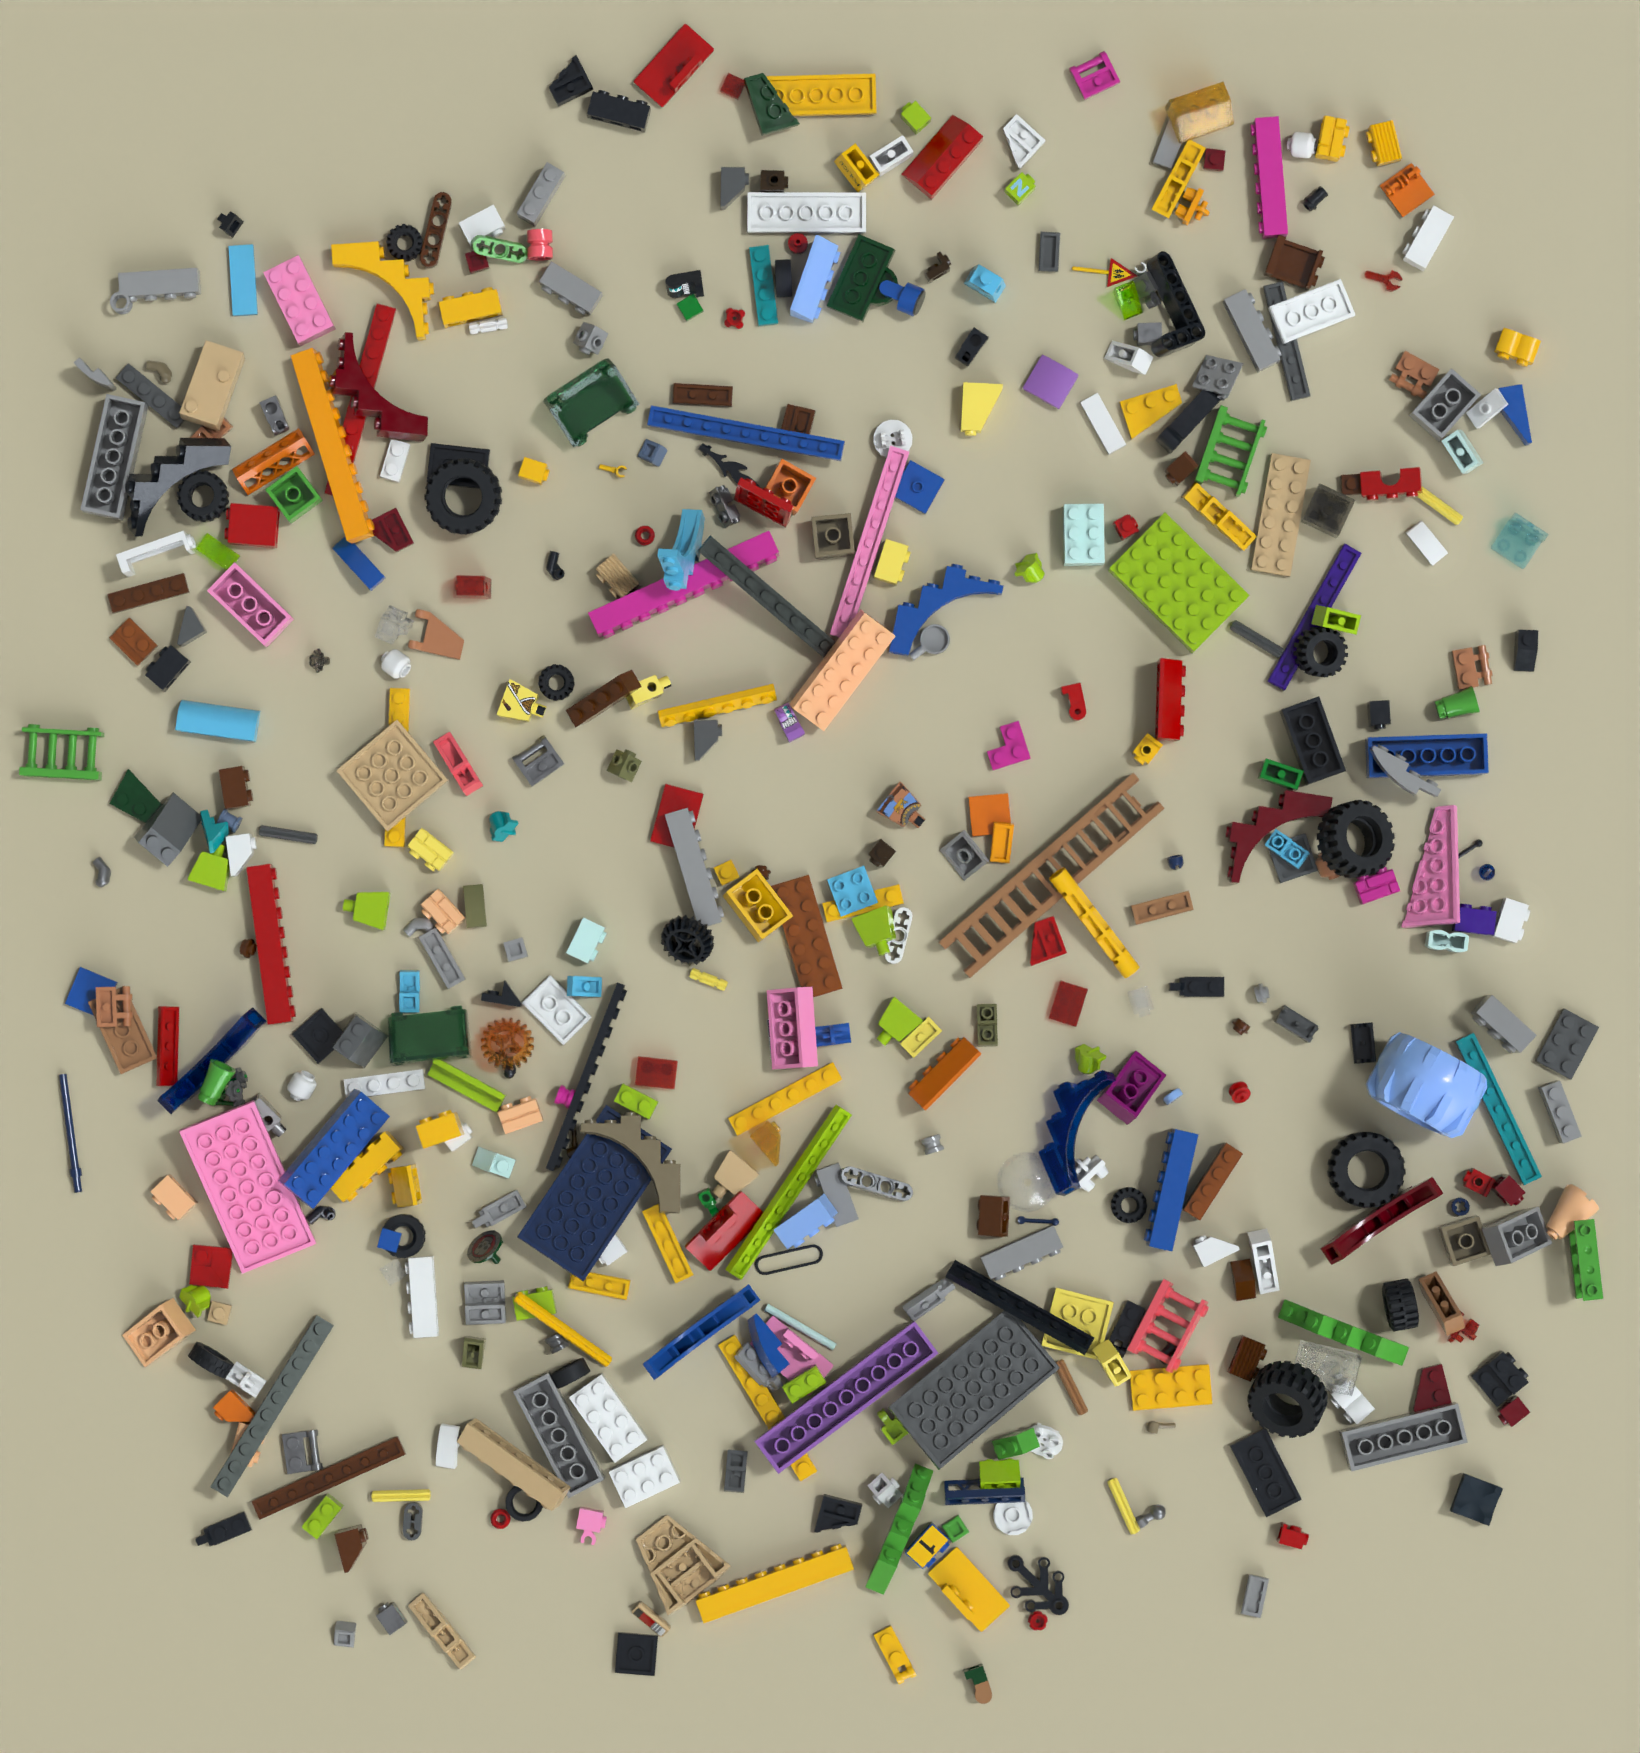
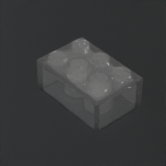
M1300 1340L1294 1364H1302V1367L1311 1369V1373L1314 1375L1317 1374L1320 1382H1323L1325 1390L1352 1396L1362 1357L1355 1352Z

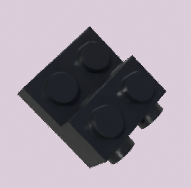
M1500 1351L1471 1375L1496 1407L1529 1383L1526 1379L1529 1377L1522 1367L1518 1369L1513 1364L1516 1360L1509 1352L1505 1354L1503 1351Z

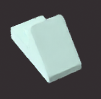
M478 1146L472 1165L484 1171L510 1178L516 1159Z

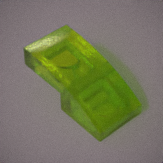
M208 533L205 534L196 547V550L225 570L234 562L236 563L240 555Z

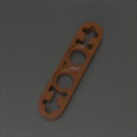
M445 192L436 194L433 200L420 255V261L426 268L435 267L439 261L452 206V199ZM443 197L448 201V204L443 205V211H446V214L441 211H435V209L440 210L438 199L442 200ZM437 215L444 218V222L440 226L433 224V219ZM433 234L439 237V242L436 245H431L428 242L429 237ZM426 247L437 249V252L432 251V258L435 260L430 261V264H427V261L424 259V257L429 256L430 252Z

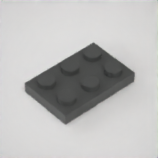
M1563 1008L1535 1061L1572 1080L1599 1027Z

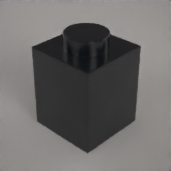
M1389 700L1367 702L1368 725L1374 726L1375 730L1386 729V725L1391 724Z

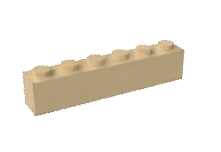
M476 1418L467 1423L457 1440V1443L465 1451L471 1452L480 1462L493 1468L494 1472L503 1475L512 1485L521 1488L527 1496L536 1499L545 1509L553 1511L559 1507L571 1488Z

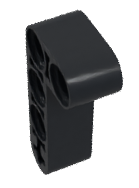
M1202 390L1158 436L1156 441L1171 454L1221 401V399L1217 398L1218 394Z

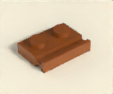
M128 618L109 637L137 666L158 647L131 618Z

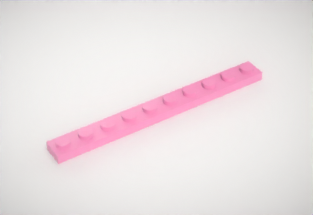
M890 446L830 635L840 637L859 611L905 469L909 451Z

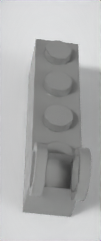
M198 268L118 273L119 292L111 296L110 305L118 314H127L132 309V302H137V299L145 298V301H156L157 297H164L165 300H174L176 296L196 298V295H201L200 271ZM120 298H126L127 300L123 308L116 307V302Z

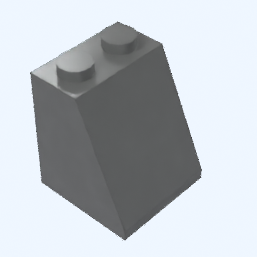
M356 1012L333 1043L332 1048L348 1060L365 1068L388 1035Z

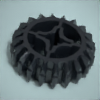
M678 915L664 926L661 933V944L664 945L663 951H669L668 957L673 956L674 961L680 960L681 964L687 962L689 966L692 963L697 965L700 962H704L710 956L714 947V936L711 935L712 930L707 929V924H701V919L696 921L694 916L688 918L685 915L681 918Z

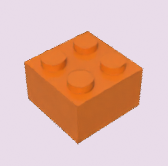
M781 459L765 488L771 490L774 493L773 495L779 498L784 497L790 500L791 504L794 505L792 515L795 516L816 478L786 460Z

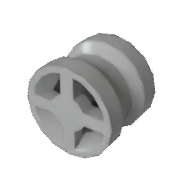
M940 1134L921 1139L922 1144L926 1148L924 1151L925 1155L944 1150L943 1145L940 1144Z

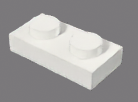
M391 439L380 477L400 483L410 444Z

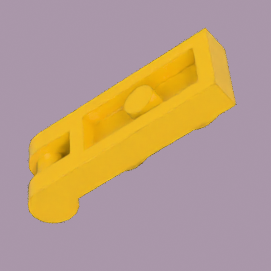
M891 1625L873 1634L899 1685L905 1679L917 1676ZM905 1665L907 1670L900 1673L898 1667Z

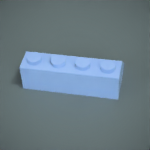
M819 235L815 236L790 308V316L813 323L814 318H819L822 308L818 306L820 301H824L828 291V289H825L827 281L831 282L834 271L831 270L833 263H838L841 252H838V245Z

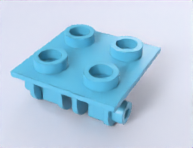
M864 866L827 879L841 917L878 903Z

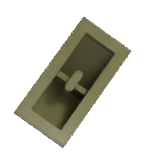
M472 1336L464 1338L462 1367L482 1369L486 1344L485 1338Z

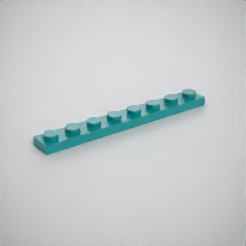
M1471 1033L1455 1041L1465 1063L1482 1073L1487 1079V1089L1482 1099L1522 1184L1526 1185L1541 1178L1542 1175L1475 1034Z

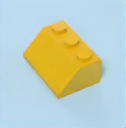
M758 869L723 895L724 899L758 943L793 917Z

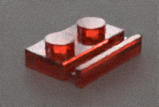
M1060 980L1049 1019L1076 1027L1088 989Z
M638 1056L635 1085L675 1089L678 1061Z

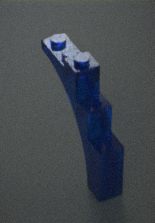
M252 1007L241 1016L234 1026L195 1066L162 1094L157 1101L170 1114L175 1112L185 1102L191 1100L200 1092L211 1059L228 1064L233 1056L250 1042L267 1021Z
M1099 1071L1094 1074L1093 1078L1083 1080L1078 1084L1064 1082L1058 1086V1089L1053 1091L1061 1112L1053 1114L1051 1119L1046 1121V1124L1054 1142L1046 1144L1044 1149L1038 1153L1056 1195L1066 1196L1081 1187L1075 1168V1142L1078 1128L1087 1108L1095 1097L1108 1085L1116 1081L1114 1074L1111 1072Z

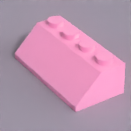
M812 987L767 990L772 1070L818 1066Z

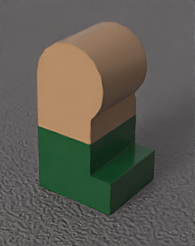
M983 1664L964 1669L966 1680L971 1678L973 1680L976 1700L981 1704L990 1702L992 1691Z

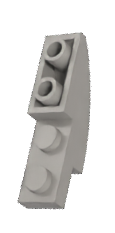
M1379 744L1377 747H1371L1370 752L1379 767L1402 789L1412 795H1416L1418 790H1421L1433 797H1438L1441 791L1437 787L1438 784L1429 779L1427 781L1420 779V774L1412 770L1407 772L1409 763L1405 762V757L1399 754L1393 756L1387 753L1389 749Z

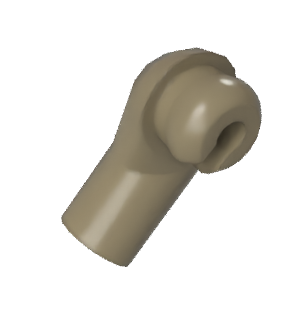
M147 361L146 370L158 372L161 377L160 381L163 383L171 381L172 372L165 363Z

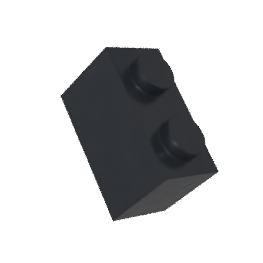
M172 645L166 646L159 653L160 658L156 662L153 661L149 664L145 674L146 677L165 692L191 663Z

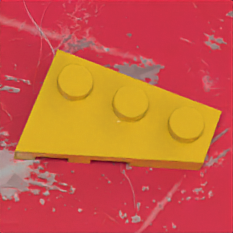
M1177 384L1119 402L1131 440L1182 404Z

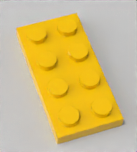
M1209 1364L1179 1366L1172 1373L1166 1371L1167 1367L1129 1370L1132 1375L1130 1384L1133 1411L1212 1404Z

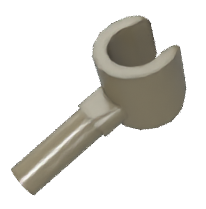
M1150 1421L1147 1431L1157 1434L1159 1428H1175L1176 1425L1175 1423Z

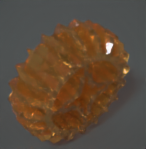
M502 1018V1023L500 1024L495 1020V1027L488 1025L489 1031H483L485 1036L481 1038V1043L484 1044L481 1046V1051H485L483 1057H489V1064L495 1062V1068L502 1065L503 1071L506 1069V1066L513 1070V1065L515 1064L520 1068V1061L527 1063L526 1057H531L532 1053L530 1050H534V1045L531 1044L534 1042V1037H530L532 1034L531 1030H526V1024L520 1026V1020L513 1023V1018H509V1022H505V1018ZM503 1031H509V1032H508L507 1034H505V1035H500V1034H498V1033L503 1032ZM516 1033L523 1039V1047L519 1046V1043L515 1041ZM511 1039V1045L508 1044L507 1047L505 1046L504 1048V1043L507 1044L508 1041H510ZM492 1041L496 1042V1045L500 1047L499 1054L493 1051L491 1047ZM509 1053H515V1054H516L515 1056H512V1057H506Z

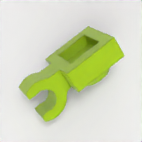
M884 1409L877 1412V1415L885 1424L880 1429L892 1445L908 1434L896 1417L891 1420Z

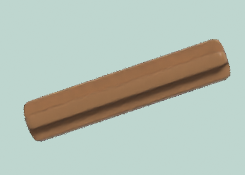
M1064 1360L1056 1361V1364L1060 1367L1057 1372L1078 1415L1087 1413L1088 1409Z

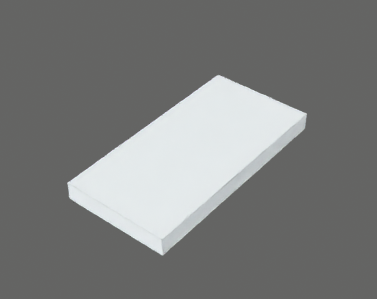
M1341 279L1268 307L1282 344L1355 316Z

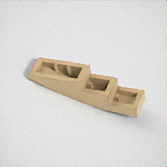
M422 1593L408 1605L424 1628L434 1637L443 1651L450 1656L460 1670L476 1658L465 1641L425 1593Z

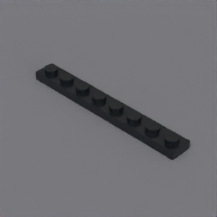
M957 1260L954 1261L945 1276L1083 1355L1086 1354L1094 1340V1337Z

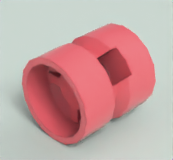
M531 229L527 231V243L530 244L527 247L529 260L545 261L553 259V248L549 246L553 242L552 230Z

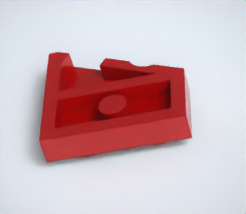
M1054 916L1034 923L1030 958L1031 966L1067 953Z

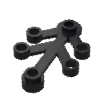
M1019 1555L1009 1557L1007 1564L1010 1570L1018 1571L1034 1586H1013L1010 1590L1012 1597L1020 1598L1021 1596L1043 1595L1048 1600L1035 1602L1032 1599L1025 1602V1609L1028 1612H1034L1038 1609H1050L1056 1615H1062L1067 1612L1069 1602L1063 1596L1062 1582L1064 1581V1574L1062 1571L1057 1570L1052 1575L1055 1582L1054 1595L1048 1589V1567L1050 1566V1561L1047 1557H1041L1038 1560L1040 1581L1023 1565V1559ZM1043 1559L1048 1561L1045 1567L1040 1565ZM1014 1560L1020 1562L1018 1567L1012 1566ZM1057 1573L1062 1575L1061 1580L1055 1579ZM1015 1588L1020 1590L1019 1595L1013 1594ZM1029 1602L1035 1604L1033 1609L1027 1608ZM1057 1602H1062L1063 1606L1062 1608L1058 1609L1055 1607V1604Z

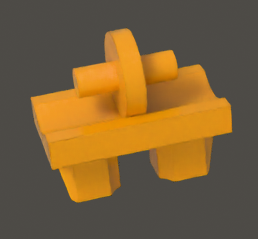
M1187 187L1182 198L1192 202L1191 206L1187 208L1179 204L1174 214L1183 220V224L1188 226L1194 211L1197 212L1194 219L1200 221L1202 215H1209L1210 212L1206 209L1208 202L1202 201L1201 205L1198 206L1204 192L1203 189L1199 188L1197 191Z

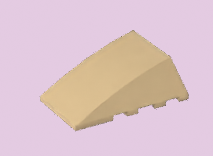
M666 1515L636 1539L668 1616L688 1604L698 1594L716 1582L731 1567V1565L669 1515Z

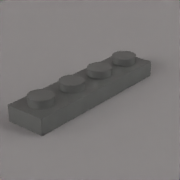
M129 363L116 377L118 381L177 429L185 421L181 419L179 414L182 406Z

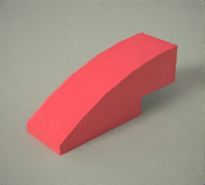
M451 732L433 741L466 796L483 787V784Z

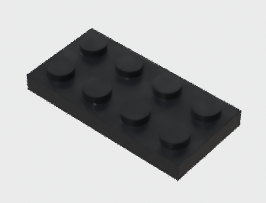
M1266 1428L1230 1445L1266 1518L1302 1500Z

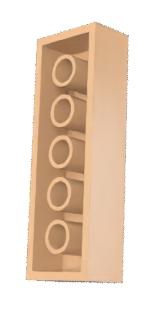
M860 609L790 702V706L825 731L895 638V635Z

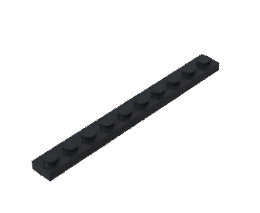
M617 982L546 1169L554 1171L555 1167L559 1169L563 1157L560 1154L562 1149L566 1150L570 1139L567 1136L570 1130L574 1131L577 1123V1120L574 1119L577 1112L581 1113L584 1101H581L584 1093L588 1094L592 1083L589 1082L591 1075L595 1076L599 1065L596 1064L598 1056L602 1057L606 1046L603 1043L605 1038L609 1039L613 1027H610L612 1019L616 1020L620 1009L617 1006L619 1001H624L627 990L624 988L626 985Z

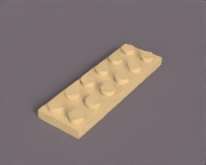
M1271 454L1251 565L1252 571L1290 577L1311 460Z

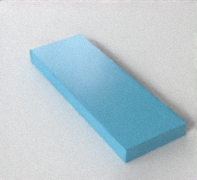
M254 245L228 246L233 316L258 315Z

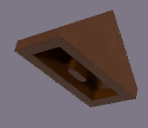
M1250 1259L1231 1261L1236 1301L1256 1298L1255 1277Z

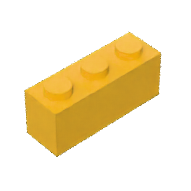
M492 287L481 289V293L476 294L466 292L462 294V297L454 298V296L442 298L443 301L439 302L445 328L503 315L497 289L493 290Z

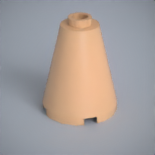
M1572 1184L1564 1188L1546 1225L1548 1230L1546 1233L1554 1240L1557 1238L1563 1239L1575 1229L1574 1221L1587 1220L1599 1210L1598 1205L1593 1199L1589 1201L1586 1197L1587 1194Z

